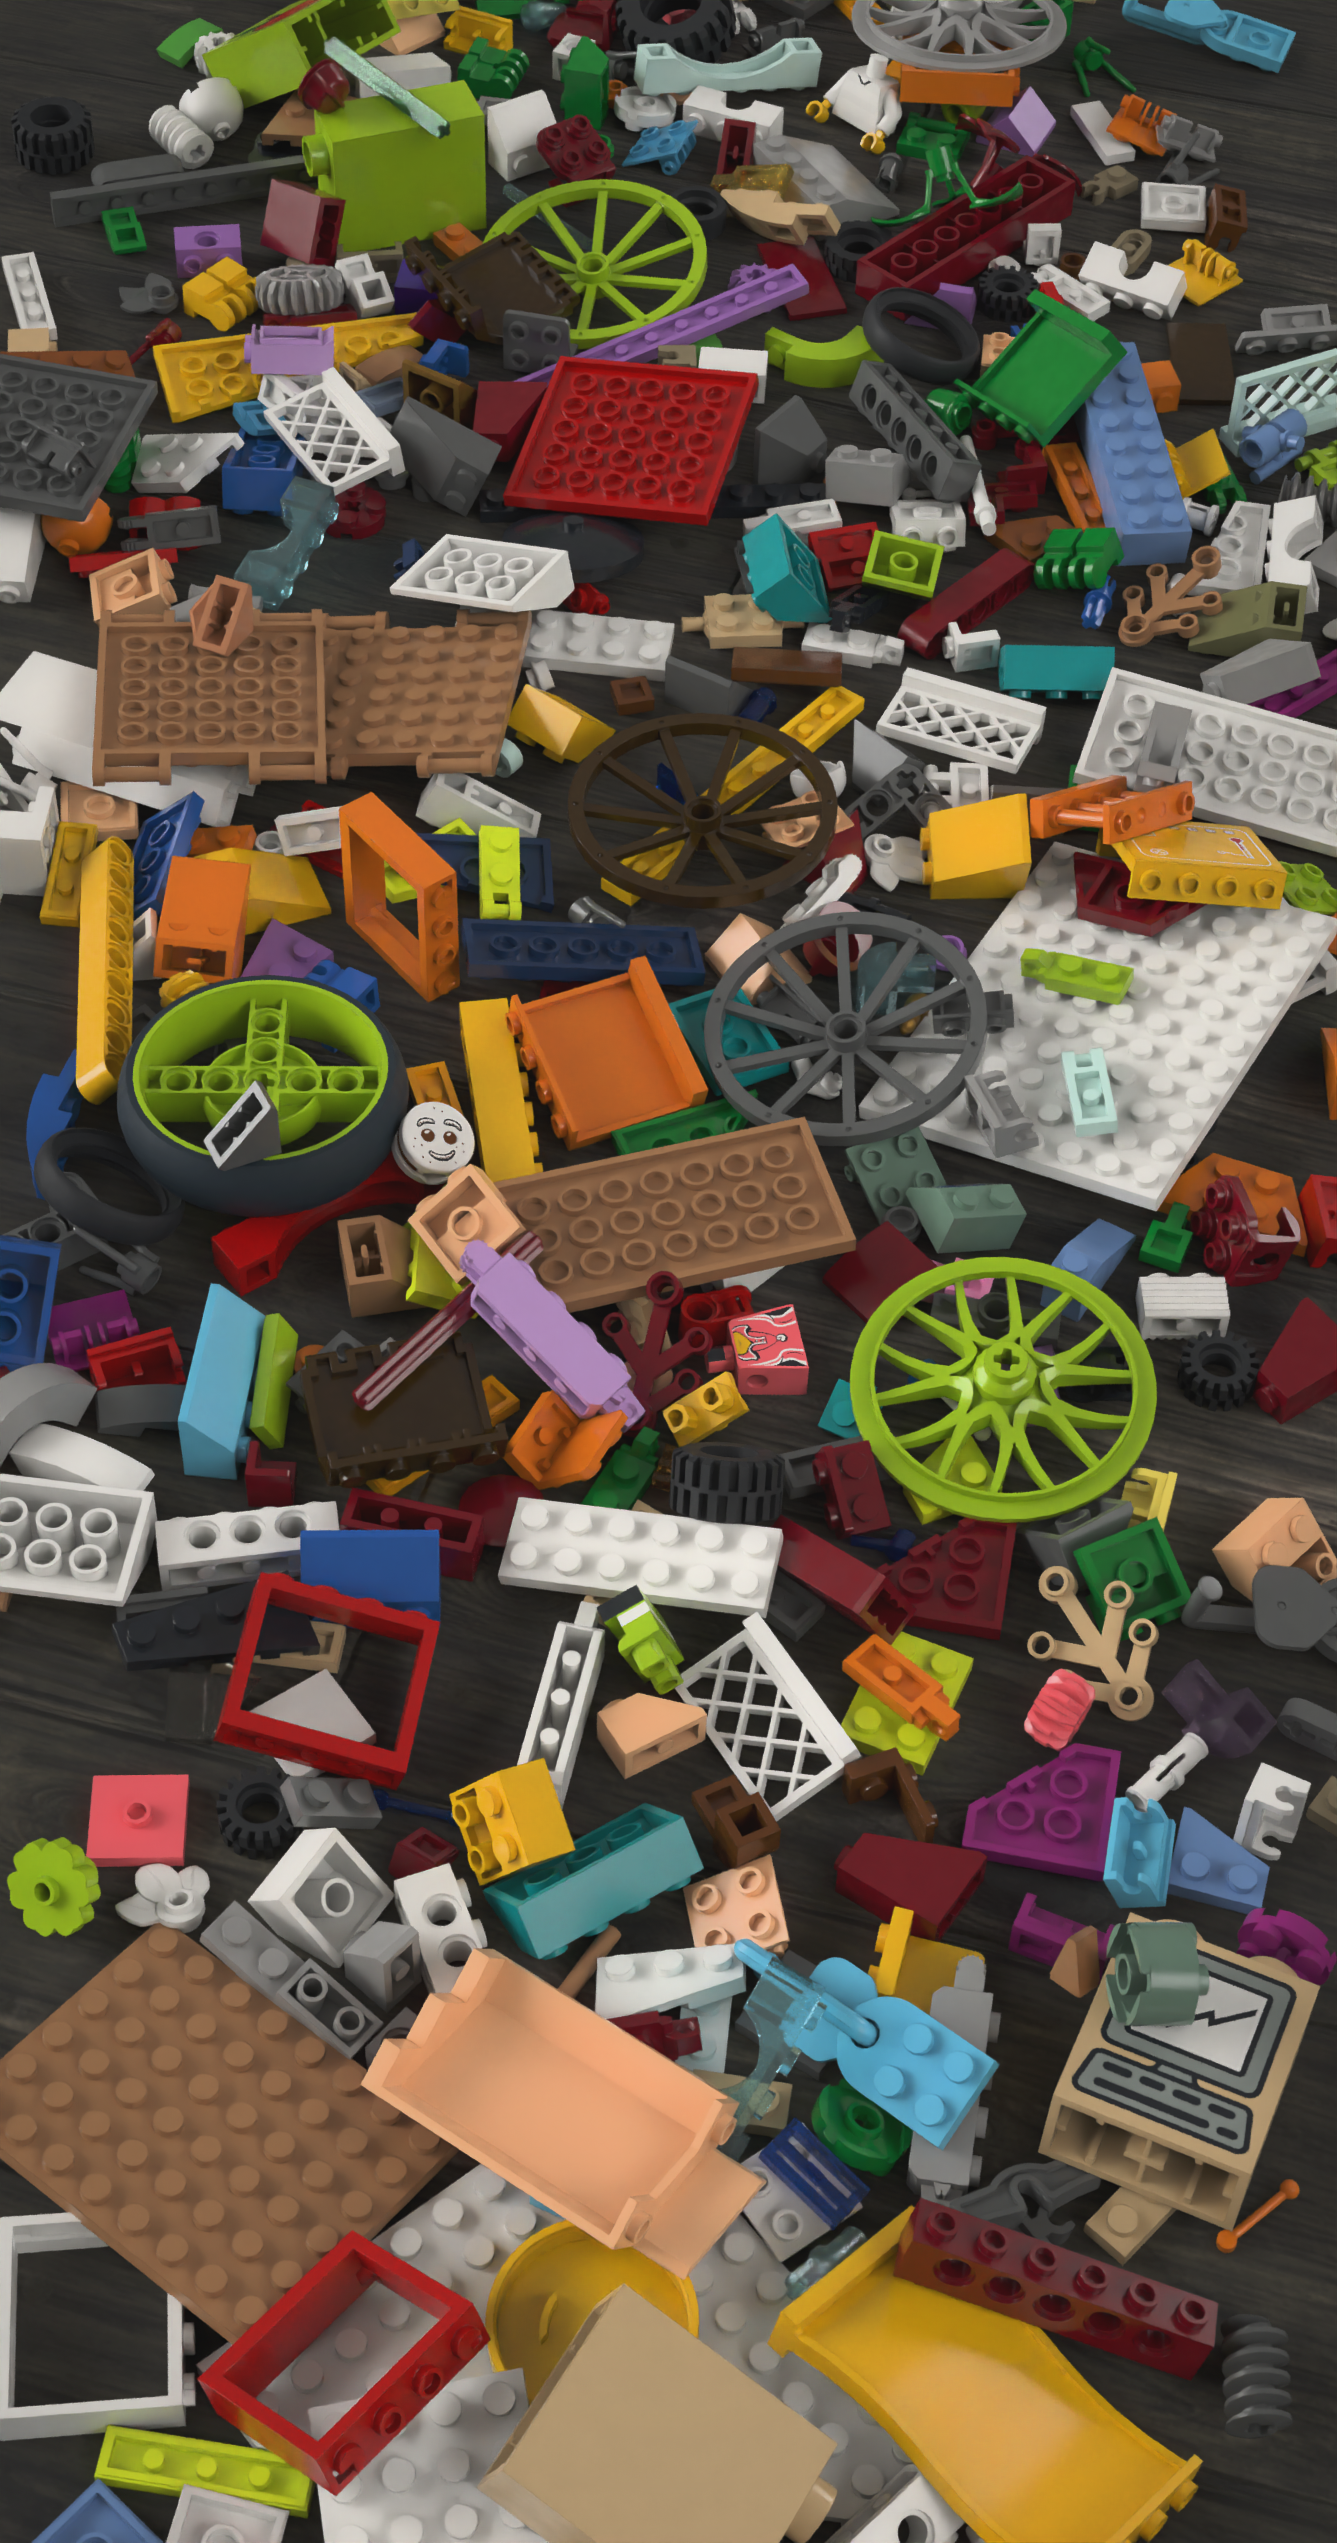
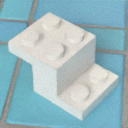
M39 786L35 802H29L28 812L0 810V903L3 894L44 897L59 824L55 787Z

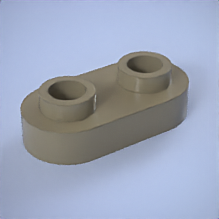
M1132 229L1124 231L1111 246L1125 251L1128 268L1124 277L1134 273L1150 254L1152 238L1142 230Z

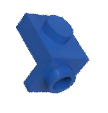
M437 339L428 353L422 355L419 364L446 376L449 373L466 377L469 373V348L458 343Z

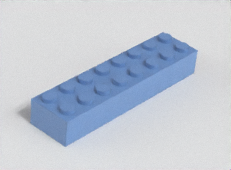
M1120 342L1128 353L1073 414L1087 465L1102 508L1105 527L1116 529L1125 556L1121 563L1116 566L1185 563L1192 536L1190 521L1135 342Z

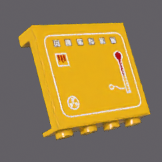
M1185 821L1111 845L1103 844V828H1099L1096 853L1099 856L1121 858L1131 871L1127 893L1128 898L1280 909L1287 871L1249 826Z

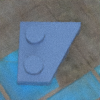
M1184 1807L1171 1860L1167 1894L1247 1915L1256 1908H1262L1270 1867L1193 1809Z

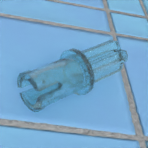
M848 2226L826 2246L818 2245L810 2251L809 2259L786 2277L784 2284L788 2289L787 2296L791 2300L797 2299L868 2241L864 2233L856 2227Z

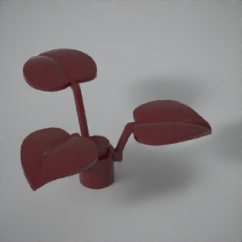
M963 113L959 115L955 130L974 133L986 138L990 142L983 163L969 184L970 188L973 189L1003 170L1000 165L995 163L1003 146L1017 154L1020 151V147L1007 134L994 129L986 121L980 118L974 119ZM1035 154L1032 156L1033 159L1075 180V190L1079 197L1082 192V184L1073 170L1046 154Z

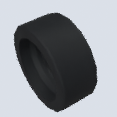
M689 186L671 193L670 196L683 204L690 212L707 214L694 216L702 228L705 241L720 236L725 230L726 200L719 192L703 186ZM666 216V227L669 232L679 239L687 238L680 226Z

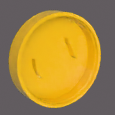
M568 2220L550 2225L519 2245L508 2257L494 2280L487 2302L485 2328L491 2338L487 2343L493 2373L523 2368L530 2406L594 2306L623 2283L699 2339V2309L692 2281L689 2275L682 2280L633 2247L612 2250Z

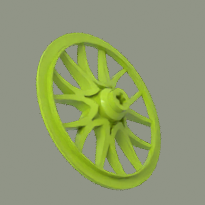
M980 1257L960 1260L936 1267L902 1285L885 1299L870 1317L855 1347L850 1369V1398L853 1415L863 1440H869L873 1456L880 1466L898 1484L927 1503L959 1516L990 1522L1014 1523L1049 1519L1072 1512L1091 1503L1109 1491L1128 1473L1143 1451L1154 1423L1157 1403L1156 1377L1152 1359L1139 1331L1125 1312L1105 1293L1088 1281L1052 1265L1020 1258ZM984 1278H1005L1010 1327L1007 1335L998 1340L981 1336L972 1321L963 1282ZM1015 1279L1038 1283L1062 1292L1054 1302L1023 1328ZM954 1285L960 1331L913 1306L930 1294ZM1073 1299L1091 1310L1104 1323L1088 1338L1068 1351L1054 1356L1034 1351L1033 1345L1039 1336ZM903 1315L949 1347L961 1357V1360L949 1366L926 1363L909 1357L883 1342L891 1328ZM1111 1332L1123 1350L1129 1370L1096 1368L1078 1364L1091 1354ZM878 1355H881L891 1364L920 1381L876 1394L874 1379ZM1001 1364L1011 1365L1010 1370H1001ZM1132 1384L1131 1411L1129 1416H1118L1080 1409L1058 1399L1053 1390L1059 1386ZM941 1397L959 1402L958 1407L940 1421L919 1431L899 1437H894L890 1432L879 1408L886 1405ZM1027 1424L1046 1427L1089 1469L1081 1475L1055 1486L1041 1468L1030 1448L1025 1434ZM990 1427L1000 1443L999 1457L990 1490L982 1491L947 1480L955 1460L970 1436ZM1073 1427L1098 1430H1124L1109 1452L1099 1460ZM951 1437L938 1474L927 1469L905 1450ZM1012 1453L1041 1490L1024 1493H999Z

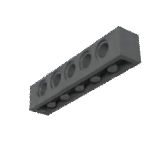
M862 360L848 396L858 407V411L868 418L876 431L882 434L887 440L888 446L895 449L898 454H903L908 466L917 474V479L931 490L935 499L943 503H951L952 501L967 502L981 469V463L891 364Z

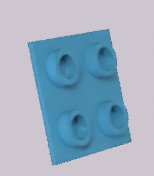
M679 120L667 127L658 128L657 126H652L645 129L635 146L630 149V153L622 163V166L626 167L659 160L664 174H676L681 164L685 162L696 145V136L693 130L698 121L685 122L684 120Z

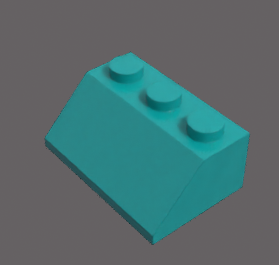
M777 513L742 537L745 548L743 558L750 571L747 577L754 590L751 596L756 606L762 612L767 610L776 621L827 623L832 620L829 617L830 607L818 558Z
M1004 645L999 649L998 655L1000 692H1009L1010 697L1017 699H1030L1031 692H1044L1045 699L1063 700L1067 699L1068 693H1082V700H1101L1111 669L1114 667L1115 647Z

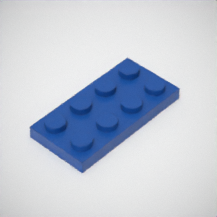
M194 791L145 820L142 824L132 852L134 856L133 922L149 908L155 910L158 917L161 916L172 856L186 857L192 848L190 842L193 833L201 822L199 816L205 800Z

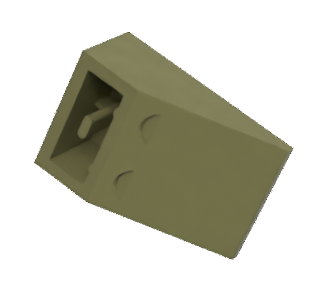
M1270 581L1220 594L1223 609L1220 613L1208 616L1202 610L1193 611V615L1198 619L1199 632L1196 636L1189 638L1188 651L1234 657L1267 639L1301 641L1307 586Z

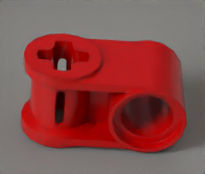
M734 1285L722 1290L687 1296L682 1301L680 1308L678 1339L682 1340L689 1329L702 1327L712 1336L713 1346L726 1344L727 1323L732 1319L755 1313L751 1305L752 1294L746 1286ZM695 1336L692 1340V1347H701L705 1342V1336Z

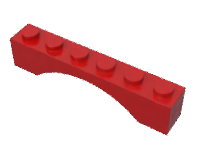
M391 1151L371 1176L340 1198L319 1207L294 1214L250 1217L232 1227L223 1229L219 1234L211 1237L214 1265L238 1294L243 1296L276 1279L283 1263L295 1246L311 1231L327 1221L347 1212L373 1205L393 1203L419 1204L424 1198L433 1194L436 1195L445 1183L428 1185L413 1180L399 1168Z

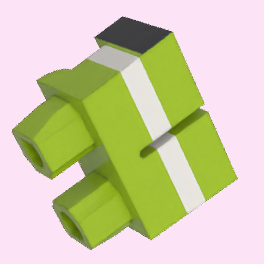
M637 1584L596 1607L603 1622L618 1638L619 1653L644 1683L651 1680L656 1691L663 1695L684 1682L676 1666L683 1662L684 1658L663 1617Z

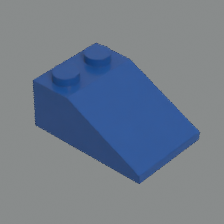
M0 1235V1367L5 1365L10 1372L24 1366L44 1363L62 1244Z

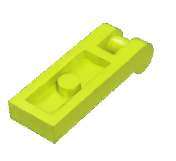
M485 825L480 827V919L521 921L519 828ZM494 901H505L507 904H495Z

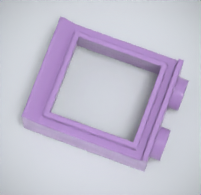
M252 324L251 335H245L244 363H251V374L322 375V372L334 367V326L322 331V327L261 326L260 330H256V324Z

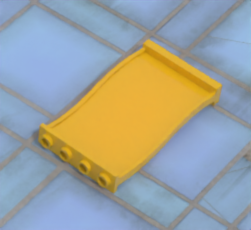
M912 2205L780 2312L767 2344L782 2358L788 2353L793 2352L826 2375L857 2401L886 2430L953 2511L986 2543H1136L1141 2537L1148 2543L1166 2523L1168 2516L1165 2513L1171 2507L1180 2512L1198 2489L1193 2479L1203 2461L1196 2454L1188 2461H1185L1149 2437L1119 2413L1081 2376L1040 2327L893 2276L900 2235L914 2210Z

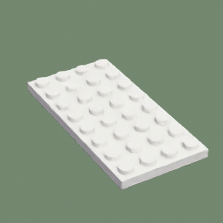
M1112 667L1077 764L1073 783L1081 785L1112 775L1127 776L1128 791L1139 792L1133 790L1155 701L1191 709L1192 713L1174 784L1182 781H1192V794L1195 798L1192 816L1217 824L1249 826L1256 835L1337 858V730Z

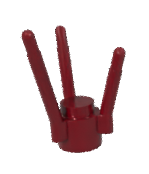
M169 318L161 321L154 330L146 335V342L129 357L131 366L155 345L179 343L182 338L180 327Z

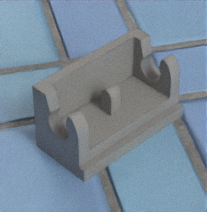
M994 1070L977 1076H973V1074L964 1076L966 1106L995 1158L1039 1146L1038 1136L1031 1129L1034 1124L1030 1118L1024 1117L1011 1094L1010 1087L1005 1085L988 1089L992 1083L1001 1082L1006 1079L1003 1071Z

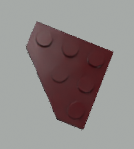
M966 1517L958 1522V1527L941 1537L936 1534L908 1550L906 1557L889 1566L885 1563L876 1568L875 1570L886 1576L917 1609L906 1625L1000 1640L1017 1522L1000 1523Z

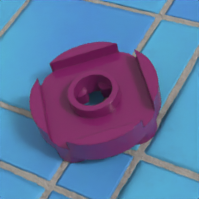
M1256 1908L1248 1913L1238 1931L1237 1938L1240 1946L1236 1952L1237 1954L1247 1958L1254 1956L1272 1957L1291 1967L1298 1978L1319 1986L1327 1981L1336 1964L1337 1956L1335 1950L1330 1955L1325 1948L1328 1938L1319 1928L1301 1916L1279 1909L1276 1917L1262 1915L1265 1908Z

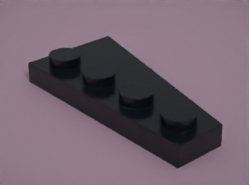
M287 1570V1571L280 1572V1573H284V1574H287V1575L290 1576L288 1570ZM257 1580L112 1623V1634L126 1670L137 1671L188 1666L190 1661L213 1660L214 1664L233 1662V1658L237 1654L252 1592ZM267 1603L254 1656L260 1655V1660L280 1658L281 1653L303 1652V1656L320 1654V1643L307 1614Z

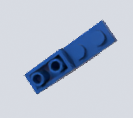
M75 1048L59 1077L43 1073L29 1108L26 1134L28 1156L37 1198L43 1200L45 1199L37 1187L34 1176L37 1154L44 1142L53 1134L64 1129L75 1128V1121L78 1118L80 1105L84 1098L76 1084L77 1049ZM61 1157L57 1160V1165L62 1172H64V1165L68 1157Z

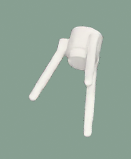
M2 727L0 733L38 773L34 775L28 772L21 785L0 776V786L22 795L28 802H35L39 786L55 787L56 791L58 784L50 780L54 772L43 766L7 728Z

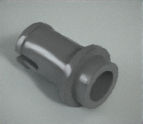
M887 153L879 160L880 170L875 180V186L882 192L887 193L889 189L892 191L895 187L897 176L903 171L904 164L898 154Z

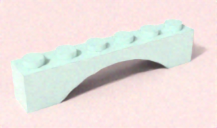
M786 38L755 57L739 62L714 64L690 59L677 52L668 43L638 44L634 81L642 94L648 96H659L662 93L688 95L698 85L719 91L733 90L739 93L754 89H762L764 91H775L777 88L803 90L805 87H817L822 51L812 38Z

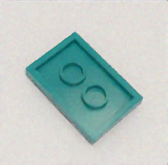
M740 988L733 1001L752 1006ZM712 989L669 1003V1007L698 1069L714 1094L718 1096L722 1093L710 1071L704 1042L705 1016L709 1001L715 990ZM726 1014L722 1033V1050L725 1060L781 1049L766 1025ZM789 1062L733 1075L741 1086L745 1087L787 1073L789 1071Z

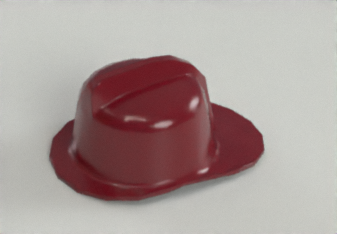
M327 58L316 63L302 78L298 88V97L307 109H315L322 114H329L338 108L344 109L346 107L344 101L349 94L350 85L339 63L332 58Z
M835 901L829 902L818 916L860 911L848 903ZM848 934L850 972H854L860 967L870 950L873 940L872 935ZM836 936L815 939L803 944L804 955L811 965L808 973L810 976L820 973L829 978L838 977Z

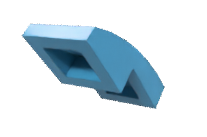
M259 400L233 403L232 415L247 433L253 436L277 434L264 416L263 411L269 408ZM284 416L278 418L281 421H286Z

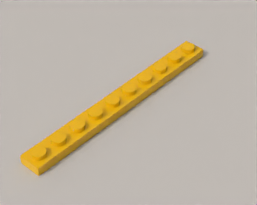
M842 686L830 687L779 730L799 741L813 753L864 710L865 699ZM760 745L728 772L718 800L719 803L723 804L785 761L786 758ZM773 786L765 790L763 793L752 799L750 802L739 808L731 815L740 814L743 811H745L749 806H751L756 800H758ZM707 789L700 796H706L709 789ZM662 827L655 834L670 830L672 828ZM680 840L623 859L620 863L640 874L662 881L668 875L685 842ZM601 878V889L627 905L632 906L641 898L618 888L605 878Z

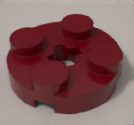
M361 482L331 498L326 492L321 493L317 496L318 524L324 532L336 538H341V533L352 534V540L370 537L378 533L385 524L386 501L378 491L366 487L365 482Z

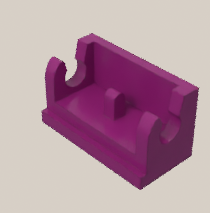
M1028 1892L1013 1923L1008 1950L1053 1967L1067 1939L1086 1926L1036 1907L1035 1900L1037 1896ZM1110 1924L1107 1933L1097 1930L1100 1970L1099 1985L1110 1958H1106L1108 1941L1115 1927L1113 1924Z

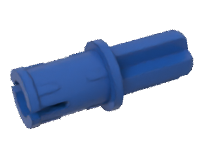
M1107 575L1106 582L1101 589H1092L1084 598L1085 608L1081 617L1083 619L1082 626L1086 629L1089 627L1093 629L1099 628L1104 615L1112 607L1111 597L1116 589V581L1113 579L1108 586L1111 578L1110 575Z

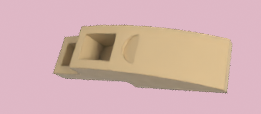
M722 189L720 194L726 200V205L740 223L751 231L775 241L805 245L808 235L837 236L841 227L831 207L823 203H784L779 193L772 190Z

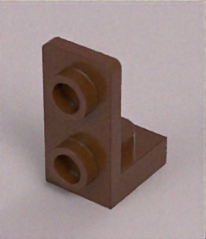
M896 1747L844 1764L841 1790L848 1804L861 1800L873 1801L892 1790L917 1840L933 1844L934 1831L938 1827L936 1810L931 1801L923 1800L918 1790L919 1782L914 1767L910 1762L904 1763Z

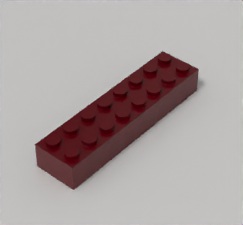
M1028 155L1024 156L971 189L976 198L993 199L1010 191L1020 182L1023 187V195L1021 197L994 207L970 210L969 205H972V202L966 193L858 259L855 294L870 302L876 294L889 288H911L934 295L940 289L941 283L962 285L987 269L990 261L999 256H1007L1023 246V241L1027 237L1028 224L1059 223L1072 214L1076 181ZM887 311L903 321L912 316L901 312Z

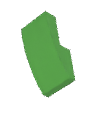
M198 18L173 32L156 50L160 58L183 68L194 56L195 43L199 41V37L209 36V32L216 34L220 31L223 32V30Z

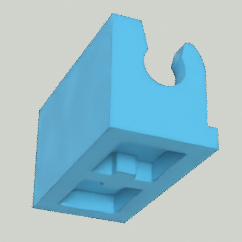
M1127 1797L1114 1799L1103 1881L1119 1908L1166 1906L1176 1823L1173 1819H1168L1162 1806L1153 1799H1148V1812L1137 1811L1134 1808V1804Z

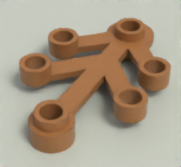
M1203 546L1195 550L1192 554L1193 569L1167 593L1165 586L1169 581L1167 567L1161 563L1149 566L1146 570L1148 584L1151 586L1153 607L1145 614H1142L1141 610L1146 601L1144 590L1140 586L1126 588L1123 591V600L1128 616L1122 620L1118 630L1120 641L1129 647H1139L1147 644L1157 635L1178 632L1179 636L1183 638H1192L1199 632L1198 619L1195 615L1183 614L1178 619L1159 620L1166 615L1202 610L1208 616L1220 613L1223 609L1220 593L1216 591H1208L1200 596L1183 598L1202 579H1212L1218 575L1222 562L1217 548Z

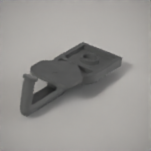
M1278 1565L1264 1566L1256 1572L1252 1580L1253 1608L1210 1605L1212 1601L1215 1602L1221 1598L1223 1590L1217 1579L1212 1576H1204L1199 1580L1198 1586L1191 1594L1181 1614L1183 1625L1189 1628L1257 1634L1263 1643L1275 1649L1307 1651L1315 1646L1325 1657L1337 1663V1578L1320 1585L1301 1568Z

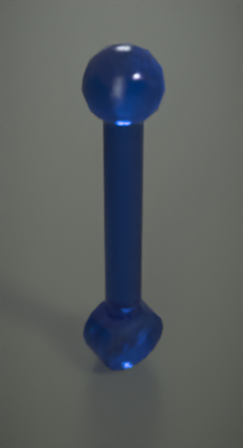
M381 1789L373 1792L380 1811L387 1807L448 1820L450 1825L459 1827L454 1820L452 1810L447 1811L390 1798L388 1793Z

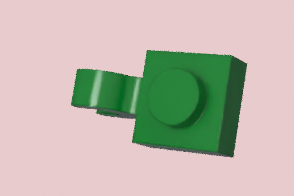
M1174 1201L1165 1223L1153 1219L1140 1249L1139 1261L1179 1273L1193 1236V1232L1185 1230L1188 1221L1186 1217L1190 1206Z

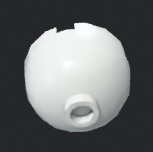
M219 77L204 79L197 83L198 89L192 93L188 89L183 94L179 102V110L186 117L190 118L199 129L203 130L212 141L224 140L231 136L242 123L244 111L242 98L237 87L233 86L230 80Z

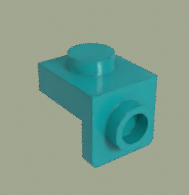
M838 1379L818 1423V1427L843 1439L861 1436L852 1411L850 1383Z

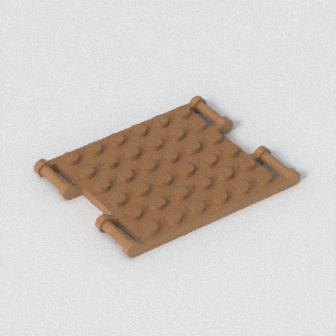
M253 609L254 631L228 657L194 647L191 622H176L175 610H164V614H112V610H101L92 760L93 786H105V782H159L160 786H171L172 766L181 765L187 767L199 765H223L227 767L249 765V785H261V781L315 780V784H327L322 609H311V613H260V609ZM276 764H300V765H276ZM121 766H144V767H121Z
M458 609L456 627L434 625L427 628H406L398 626L391 629L388 611L376 612L375 615L329 617L328 613H323L327 776H331L333 780H343L346 778L349 767L416 765L418 778H431L432 774L481 773L482 777L495 776L532 627L531 610L471 613L470 609ZM276 764V765H300V764Z

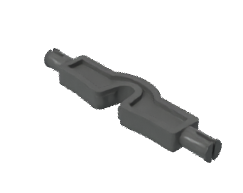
M1058 2160L1046 2164L1023 2163L1011 2166L1000 2172L993 2179L990 2186L952 2200L949 2208L1007 2228L1022 2223L1026 2217L1028 2208L1021 2193L1029 2195L1043 2209L1054 2211L1071 2200L1098 2189L1102 2178Z

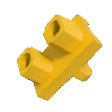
M727 1371L662 1410L664 1418L679 1447L697 1443L715 1431L723 1430L730 1422L750 1411L737 1390L732 1373Z

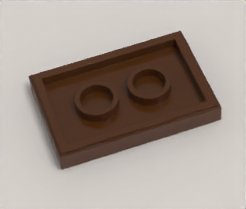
M734 647L731 667V680L826 687L841 686L842 653Z

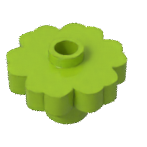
M64 1837L51 1842L45 1838H40L28 1843L23 1850L15 1854L14 1865L17 1871L11 1873L7 1878L10 1901L14 1907L24 1910L23 1921L28 1928L36 1930L44 1937L56 1932L62 1936H69L79 1931L94 1918V1910L91 1903L97 1901L101 1896L98 1885V1870L94 1862L84 1855V1851L80 1846L72 1844Z

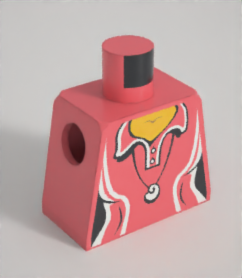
M793 1304L730 1320L727 1323L726 1345L712 1347L704 1355L707 1373L731 1371L740 1394H807L809 1366Z

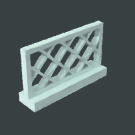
M1337 348L1237 377L1229 424L1220 427L1219 439L1236 457H1239V444L1243 440L1242 431L1244 427H1255L1258 424L1265 425L1287 409H1295L1303 415L1307 423V433L1305 436L1337 427V395L1335 393L1327 395L1337 385V370L1334 373L1329 371L1337 363ZM1318 366L1305 382L1301 380L1310 368ZM1327 374L1329 378L1315 392L1312 388ZM1289 375L1276 391L1272 388L1281 377ZM1296 383H1299L1301 386L1286 400L1284 396ZM1260 384L1259 387L1247 399H1245L1247 387ZM1268 391L1272 394L1259 409L1255 407ZM1308 393L1313 395L1308 401L1299 403ZM1280 401L1284 403L1279 410L1270 412ZM1250 410L1255 412L1251 418L1241 421Z

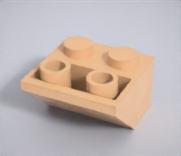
M1267 1498L1212 1549L1232 1587L1252 1602V1580L1256 1572L1264 1566L1278 1565L1301 1568L1320 1585L1337 1578V1558L1304 1498Z

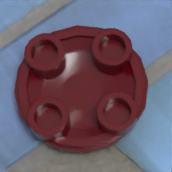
M498 1474L482 1478L469 1486L460 1499L458 1510L483 1515L485 1545L505 1548L518 1498L544 1500V1497L531 1482L514 1475Z

